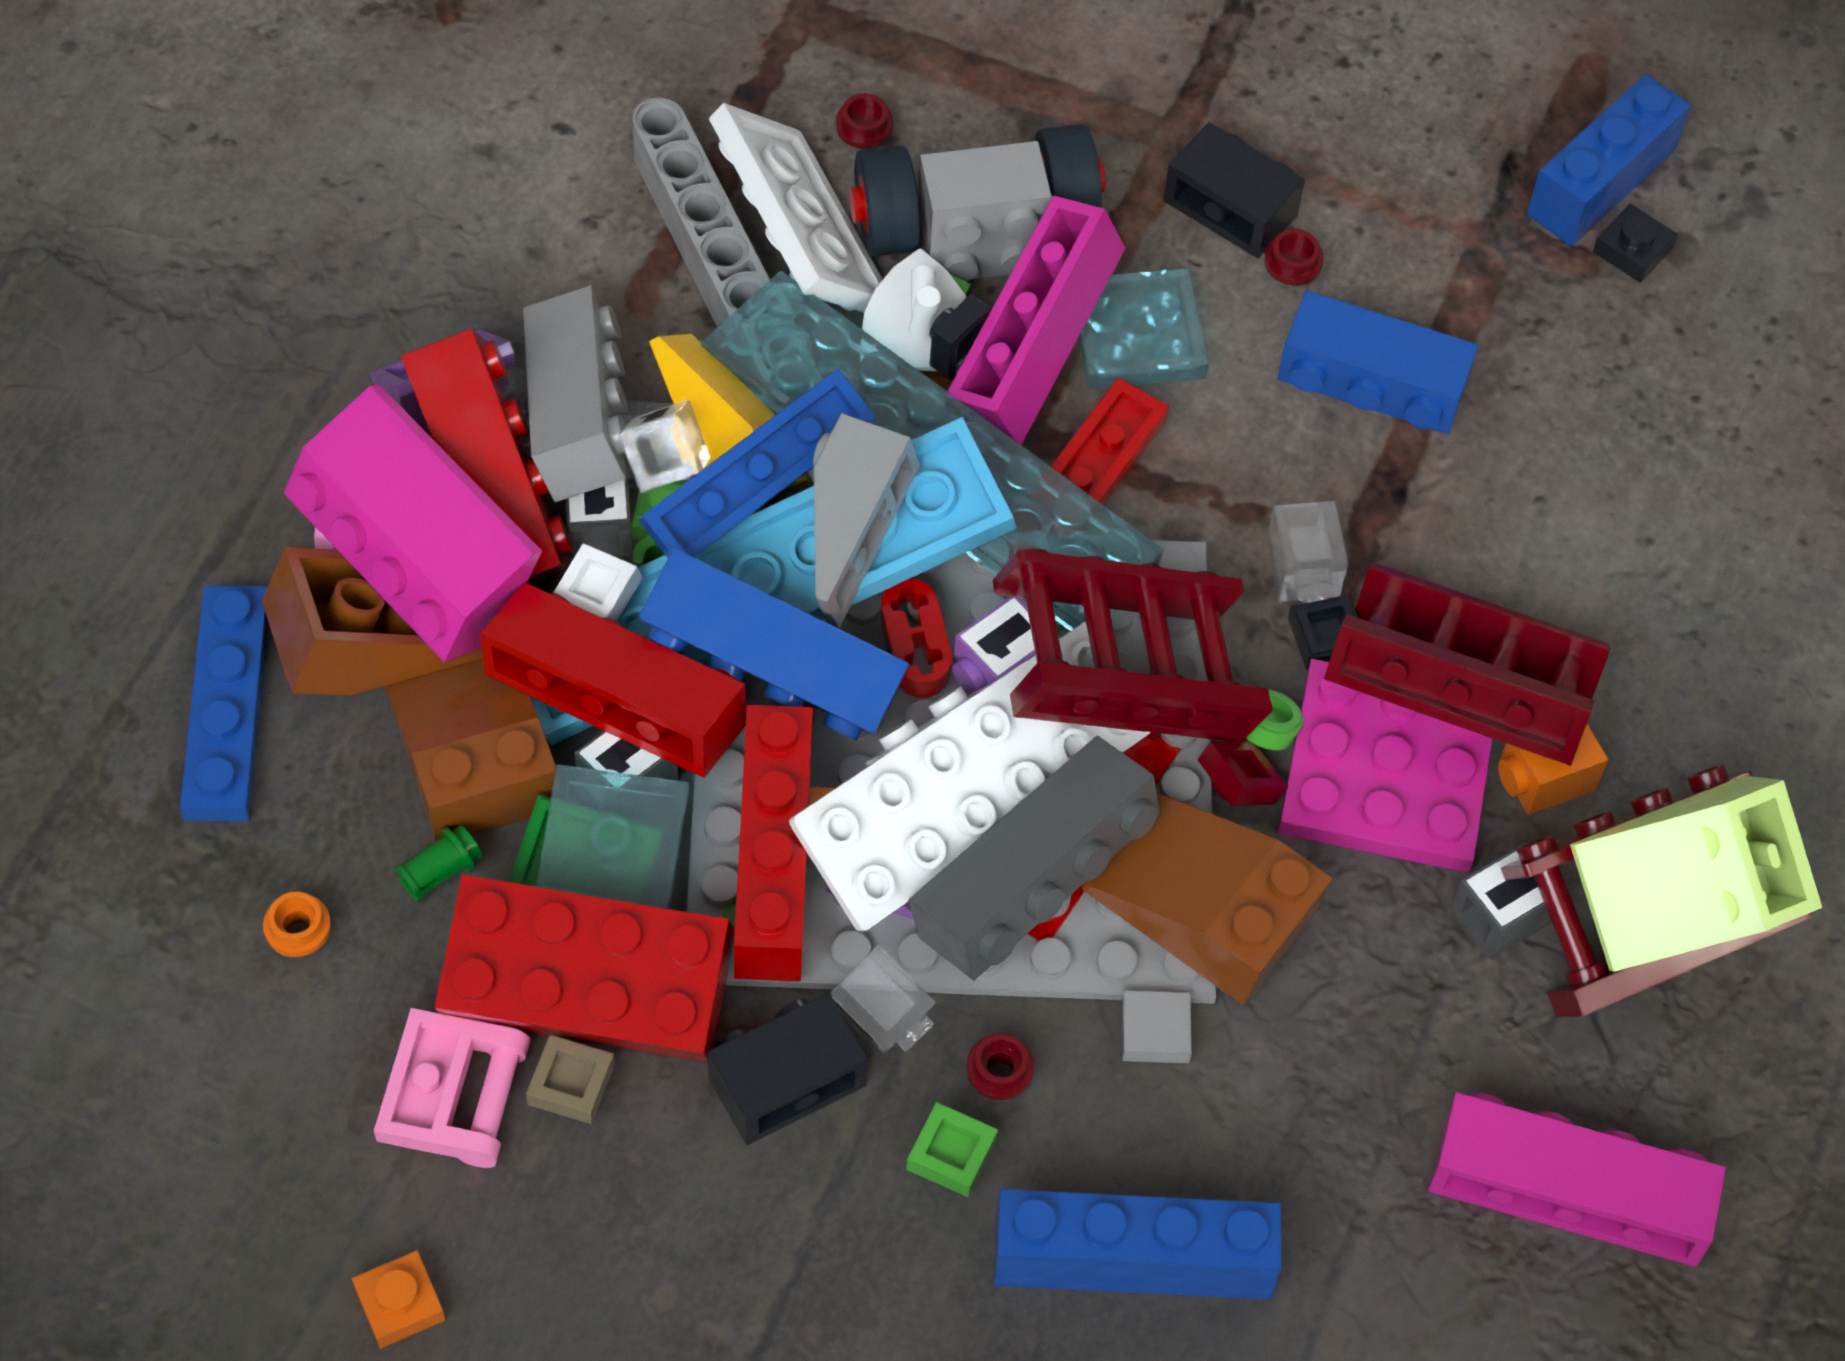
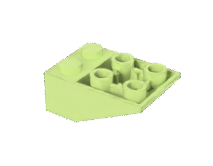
M1741 776L1570 844L1609 971L1626 969L1764 932L1823 908L1784 780Z

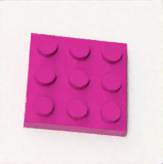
M1311 659L1301 705L1304 723L1294 743L1287 781L1288 788L1285 791L1278 834L1469 873L1474 861L1492 738L1324 680L1329 662Z

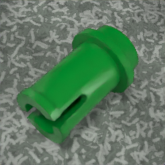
M462 825L457 826L453 830H450L448 827L442 828L440 830L441 838L403 864H398L394 867L398 880L416 903L422 901L423 897L461 871L465 870L469 874L475 870L474 862L483 857L477 843Z

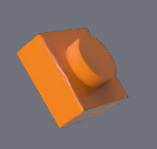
M418 1250L351 1278L379 1349L446 1321L443 1309Z

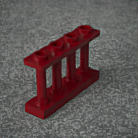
M1031 548L1016 551L992 581L995 594L1025 598L1037 662L1010 693L1013 717L1223 741H1243L1273 711L1268 688L1245 686L1233 681L1220 618L1244 593L1243 582L1240 578L1219 576L1210 571L1189 572L1162 568L1157 564L1137 565L1107 561L1099 556L1078 557L1049 553L1040 548ZM1052 602L1083 606L1094 667L1070 665L1063 660ZM1110 609L1139 613L1151 674L1128 672L1120 666ZM1166 616L1195 620L1207 681L1186 679L1182 675L1177 674Z
M1377 563L1370 565L1355 607L1358 618L1346 614L1341 624L1324 680L1563 764L1572 765L1595 702L1592 698L1611 648L1608 643Z
M1722 764L1700 771L1687 777L1690 786L1688 790L1671 796L1669 789L1663 788L1630 801L1634 812L1614 820L1611 811L1582 820L1573 825L1577 836L1558 844L1554 835L1527 843L1516 849L1520 860L1500 868L1505 881L1534 876L1570 968L1565 973L1568 983L1547 992L1556 1017L1585 1016L1811 918L1810 913L1764 932L1618 971H1609L1608 966L1605 967L1603 960H1595L1558 866L1574 859L1570 844L1741 776L1753 777L1751 770L1728 774L1725 765Z

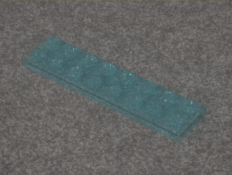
M783 271L778 272L701 341V347L729 369L766 406L777 414L839 368L876 415L877 419L872 424L908 436L911 440L963 417L1014 517L1017 529L966 552L968 556L995 576L1016 551L1031 548H1040L1049 553L1078 557L1099 556L1107 561L1137 565L1148 563L1158 565L1160 563L1163 548L813 293L803 294L797 282ZM1052 602L1056 621L1069 631L1085 622L1082 605Z

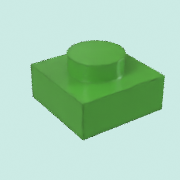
M936 1102L907 1158L906 1170L969 1198L995 1146L998 1129Z

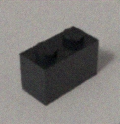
M1208 122L1169 164L1163 201L1259 259L1265 253L1268 244L1298 216L1305 179L1294 173L1287 165L1276 162L1250 147L1237 135L1227 133Z
M829 992L812 1001L807 998L795 1000L779 1010L773 1020L751 1031L749 1028L736 1029L723 1036L716 1043L714 1049L708 1051L709 1080L746 1145L865 1087L867 1083L868 1058Z

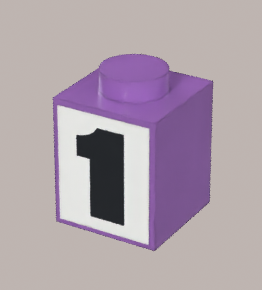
M1011 596L955 636L952 671L956 681L967 694L990 685L1035 655L1027 607L1018 597Z

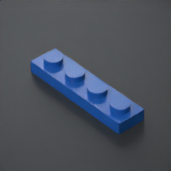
M838 368L644 513L638 521L667 558L673 547L695 558L813 469V457L816 446L825 433L832 432L841 413L871 424L877 417Z
M204 586L180 811L184 821H250L268 632V619L262 603L267 586Z

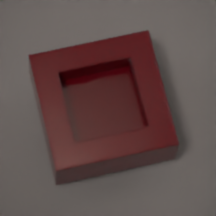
M1211 741L1197 759L1213 780L1215 791L1224 800L1228 801L1231 806L1275 805L1288 788L1259 747L1250 741Z

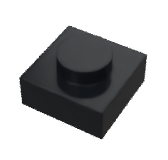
M1629 203L1599 235L1593 253L1641 283L1673 249L1678 233Z
M971 293L955 309L949 307L936 318L929 332L931 338L929 365L948 379L963 364L990 314V306Z

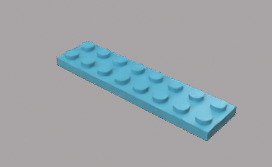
M963 417L911 440L920 468L851 606L1017 529L1014 517ZM814 486L752 514L695 557L820 620L824 619L816 600ZM665 555L638 567L643 578L617 620L625 629L647 638L652 627L643 623L638 617L668 559ZM688 644L682 655L703 665H706L710 655ZM529 696L539 717L543 732L551 745L593 727V725Z

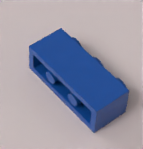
M1644 74L1539 170L1526 215L1572 247L1677 149L1692 105L1647 74Z
M1306 290L1284 345L1277 380L1292 384L1302 391L1317 392L1349 402L1362 410H1374L1408 421L1418 428L1433 429L1449 434L1467 386L1479 344Z

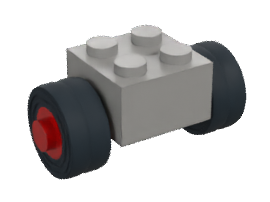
M1073 124L1064 127L1042 128L1036 132L1035 140L1032 142L920 155L919 185H916L913 164L905 146L895 145L881 149L870 148L857 151L854 164L855 187L849 188V201L852 220L854 223H860L863 242L870 256L913 252L918 249L920 244V248L942 265L951 275L968 282L972 279L1011 275L1053 195L1102 208V193L1105 192L1106 181L1103 162L1097 156L1096 147L1089 128L1083 124Z

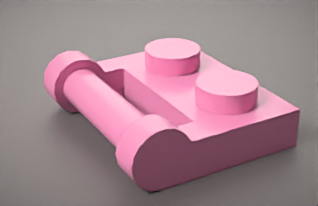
M411 1008L374 1128L376 1142L455 1157L464 1163L476 1167H494L501 1148L500 1141L496 1139L517 1063L525 1061L531 1041L530 1037L526 1033L511 1027ZM475 1050L490 1054L491 1059L470 1130L451 1127L471 1057Z

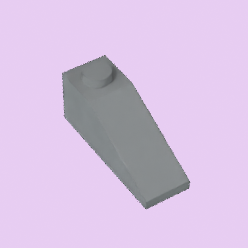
M842 413L832 432L825 433L819 440L813 457L816 600L826 623L838 629L920 468L910 437Z

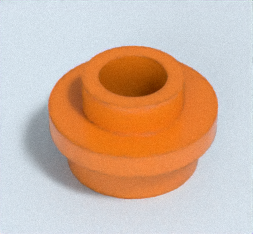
M289 892L278 897L268 908L263 919V931L270 947L279 954L288 957H303L314 953L327 941L331 931V919L326 906L318 898L304 892ZM303 921L309 924V927L302 932H286L287 928L294 922Z

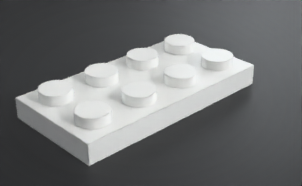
M723 103L709 118L720 139L719 149L724 157L734 165L744 183L742 185L743 194L758 209L767 226L765 234L768 240L781 252L791 271L789 278L793 286L809 299L818 298L840 305L848 311L857 310L864 313L875 288L883 278L801 131Z

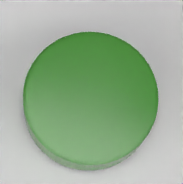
M1269 690L1273 711L1246 739L1265 749H1287L1294 744L1296 736L1303 726L1304 718L1302 717L1301 709L1292 699L1280 692Z

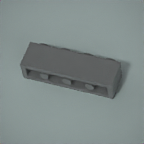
M1100 736L1094 737L908 899L918 937L973 981L991 965L1003 962L1011 954L1016 943L1037 924L1050 920L1059 911L1064 900L1086 881L1094 880L1101 875L1110 860L1133 839H1139L1149 832L1156 819L1161 815L1154 775Z

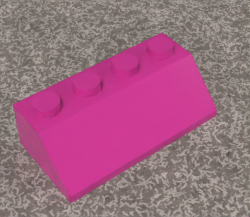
M379 384L371 385L302 447L284 491L286 497L444 663L482 648L480 632L524 582H528L542 553V550Z

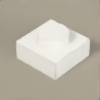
M583 543L553 593L561 595L571 604L601 618H610L617 621L643 576L636 565Z

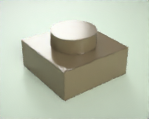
M549 1035L526 1092L527 1105L592 1125L615 1066L614 1054Z

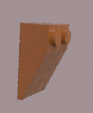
M284 547L262 599L290 692L293 694L352 696L483 659L482 648L444 663L338 550Z
M483 659L384 686L435 841L441 838L440 830L444 827L453 830L457 826L462 825L472 836L529 819L538 795L561 801L558 772L539 717L529 695L486 676Z
M1158 793L1161 815L1156 819L1149 832L1143 837L1133 839L1110 860L1101 875L1083 884L1082 890L1244 1006L1316 913L1333 878L1276 838Z

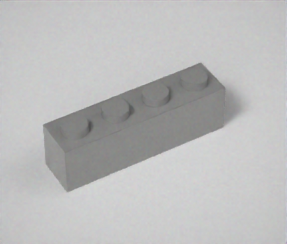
M591 285L523 307L531 457L554 502L625 480L624 453L631 451L632 447L627 429L623 430L626 425L620 416L628 413V405L623 388L617 379L625 375V370L620 352L614 342L620 340L622 336L611 305L601 307Z

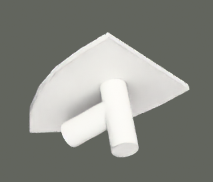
M921 248L896 264L875 288L863 317L860 337V367L936 371L929 365L931 349L929 332L931 326L945 309L949 307L955 309L967 297L950 273Z

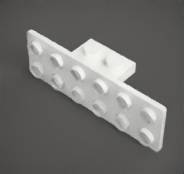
M1083 622L1059 638L1062 657L1070 665L1094 667L1086 622ZM1033 655L990 685L966 695L961 686L945 694L928 706L934 717L919 727L910 719L882 736L879 741L884 750L865 762L866 768L791 817L789 824L854 928L862 932L868 930L907 903L908 899L1094 737L1100 736L1123 753L1151 732L1013 717L1010 693L1037 664L1036 656Z

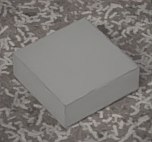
M1124 990L1122 996V1061L1189 1063L1192 1054L1190 992Z

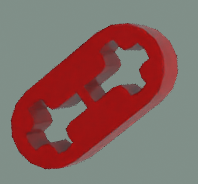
M910 578L884 590L881 597L880 623L887 651L889 654L909 663V668L899 688L906 694L917 698H928L939 694L946 688L951 677L952 652L939 601L933 588L924 581ZM911 602L912 608L919 611L917 627L909 628L905 612L899 610L900 603ZM922 647L925 661L927 664L933 665L931 673L921 674L919 667L913 665L914 648Z

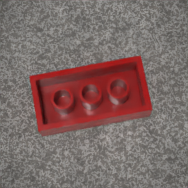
M462 874L434 1008L441 1014L511 1027L522 1032L545 1036L554 1035L568 1040L708 1063V1051L714 1049L735 930L730 920L726 918Z

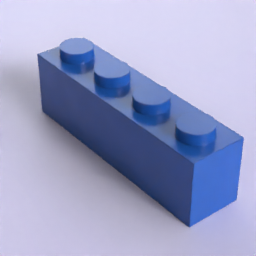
M674 547L638 617L643 623L652 627L647 638L653 642L661 644L679 654L683 653L688 644L710 655L706 666L712 669H722L740 682L745 673L769 684L764 696L783 706L801 707L803 702L826 712L827 715L822 724L855 741L858 740L862 731L873 736L876 735L909 668L908 662Z
M1000 1189L995 1224L994 1286L1272 1299L1281 1272V1203Z

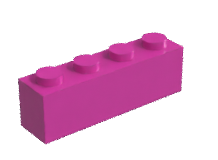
M1054 195L1050 200L945 395L959 418L963 417L971 434L1013 447H1021L1126 249L1104 208Z
M1456 1092L1444 1119L1428 1192L1697 1267L1713 1241L1726 1167L1710 1163L1703 1155L1691 1150L1673 1149L1667 1151L1642 1144L1635 1136L1617 1130L1598 1132L1573 1125L1570 1119L1558 1113L1543 1111L1534 1114L1506 1106L1501 1099L1485 1093L1465 1095Z

